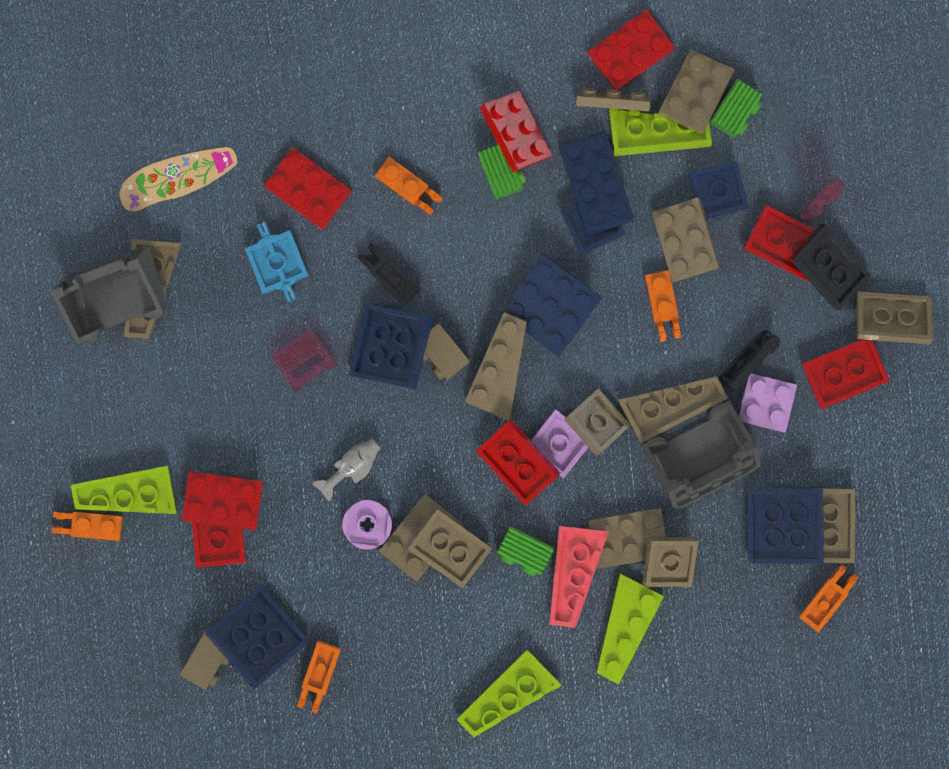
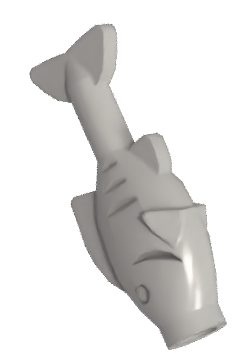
M373 438L352 446L342 459L335 462L334 466L338 468V471L328 480L313 481V485L330 501L333 496V487L342 479L352 477L354 483H357L369 473L378 451L382 448Z

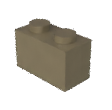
M439 323L430 330L423 360L426 361L429 358L434 364V367L431 369L440 380L444 377L448 381L467 366L470 361Z
M207 631L204 632L180 676L204 690L208 689L210 685L212 687L216 685L221 676L218 670L222 664L227 665L229 662L205 635Z

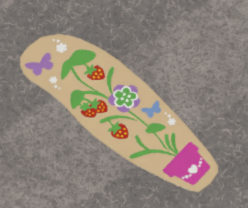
M222 147L188 153L150 164L132 174L122 184L119 193L121 203L126 210L135 212L160 201L187 195L210 184L230 171L238 163L236 154L232 148Z

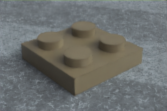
M599 388L564 419L596 456L601 454L631 426Z
M649 537L642 581L644 586L692 587L699 542L696 537Z

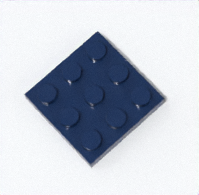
M542 254L500 314L503 315L505 311L527 321L525 332L559 357L603 297L546 254Z
M366 304L349 375L416 390L433 317Z
M748 489L749 563L823 564V489Z
M262 586L258 587L205 633L253 690L309 642L308 638Z

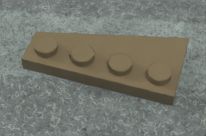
M132 239L131 250L146 245L149 246L165 296L182 243ZM141 315L125 321L124 337L150 339L156 319L151 320L150 317L145 318Z
M504 311L467 395L466 403L507 421L511 419L527 321Z
M716 376L619 399L618 402L641 444L728 399Z

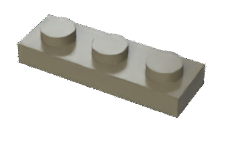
M582 88V91L576 90V106L638 111L650 110V97L645 96L644 92L633 91L630 95L621 94V91L612 89L606 90V93L596 92L597 90L594 88Z

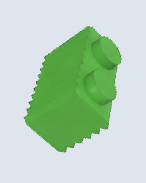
M737 79L709 124L733 139L737 133L742 136L749 125L746 119L750 113L755 116L762 105V102L759 101L762 94Z
M499 145L478 152V158L496 201L523 190L522 184L526 183L522 170L512 172Z
M510 526L497 553L501 554L500 560L510 565H513L515 561L523 566L521 569L523 572L535 577L536 573L542 575L555 548Z

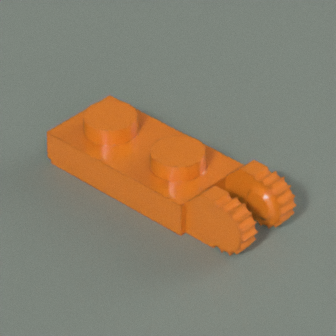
M388 157L375 175V178L429 215L434 210L431 206L419 200L421 196L426 193L432 200L439 203L443 199L430 189L425 182L391 157Z
M669 270L645 275L654 324L656 323L660 342L666 341V331L662 322L670 320L673 336L675 339L681 338L678 323L679 316Z
M53 512V517L56 519H72L71 529L61 526L52 527L51 533L71 534L70 536L121 541L123 516L84 512Z
M843 564L825 581L798 616L818 633L849 595V590L859 578L856 574H853L847 579L842 588L837 585L836 582L846 570Z
M320 640L317 641L301 687L303 690L297 707L303 708L307 700L308 691L318 693L312 705V712H318L341 651L340 647Z

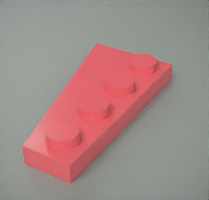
M559 526L550 625L576 627L609 531Z

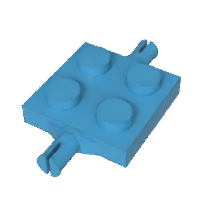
M266 222L262 223L265 232L261 224H258L257 228L262 239L256 244L245 248L261 291L264 295L274 290H283L287 303L292 302L289 296L290 292L292 300L295 301L297 298L292 285L301 279L309 277L293 235L290 230L279 235H271Z

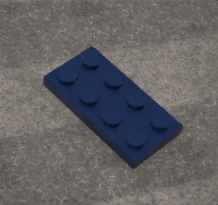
M598 132L559 144L561 157L587 236L634 222V216L606 132Z

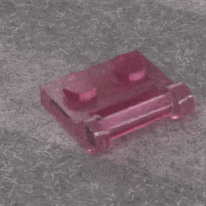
M838 177L832 181L802 210V219L806 222H811L816 216H819L823 212L824 204L828 207L842 194L839 189L844 183Z
M309 329L271 355V358L295 393L302 389L301 386L327 368L332 369L336 366L312 329ZM316 355H321L322 361L297 378H294L292 375L293 371Z

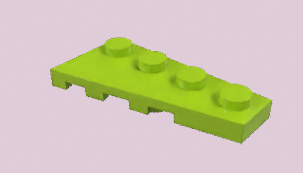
M609 108L614 156L711 147L712 145L709 123L702 135L658 113L653 115L640 113V111L635 110L623 111Z
M169 466L71 485L75 509L178 514Z
M619 574L596 671L617 684L620 683L664 598L659 593L622 574Z
M526 650L456 720L475 737L562 685Z

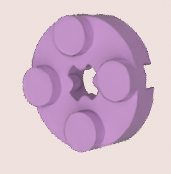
M373 500L359 501L352 505L345 513L342 524L343 532L355 547L374 549L382 545L390 536L392 519L388 510L380 503ZM366 517L371 518V522L375 524L374 528L369 529V532L364 531V527L360 526L361 521H365Z

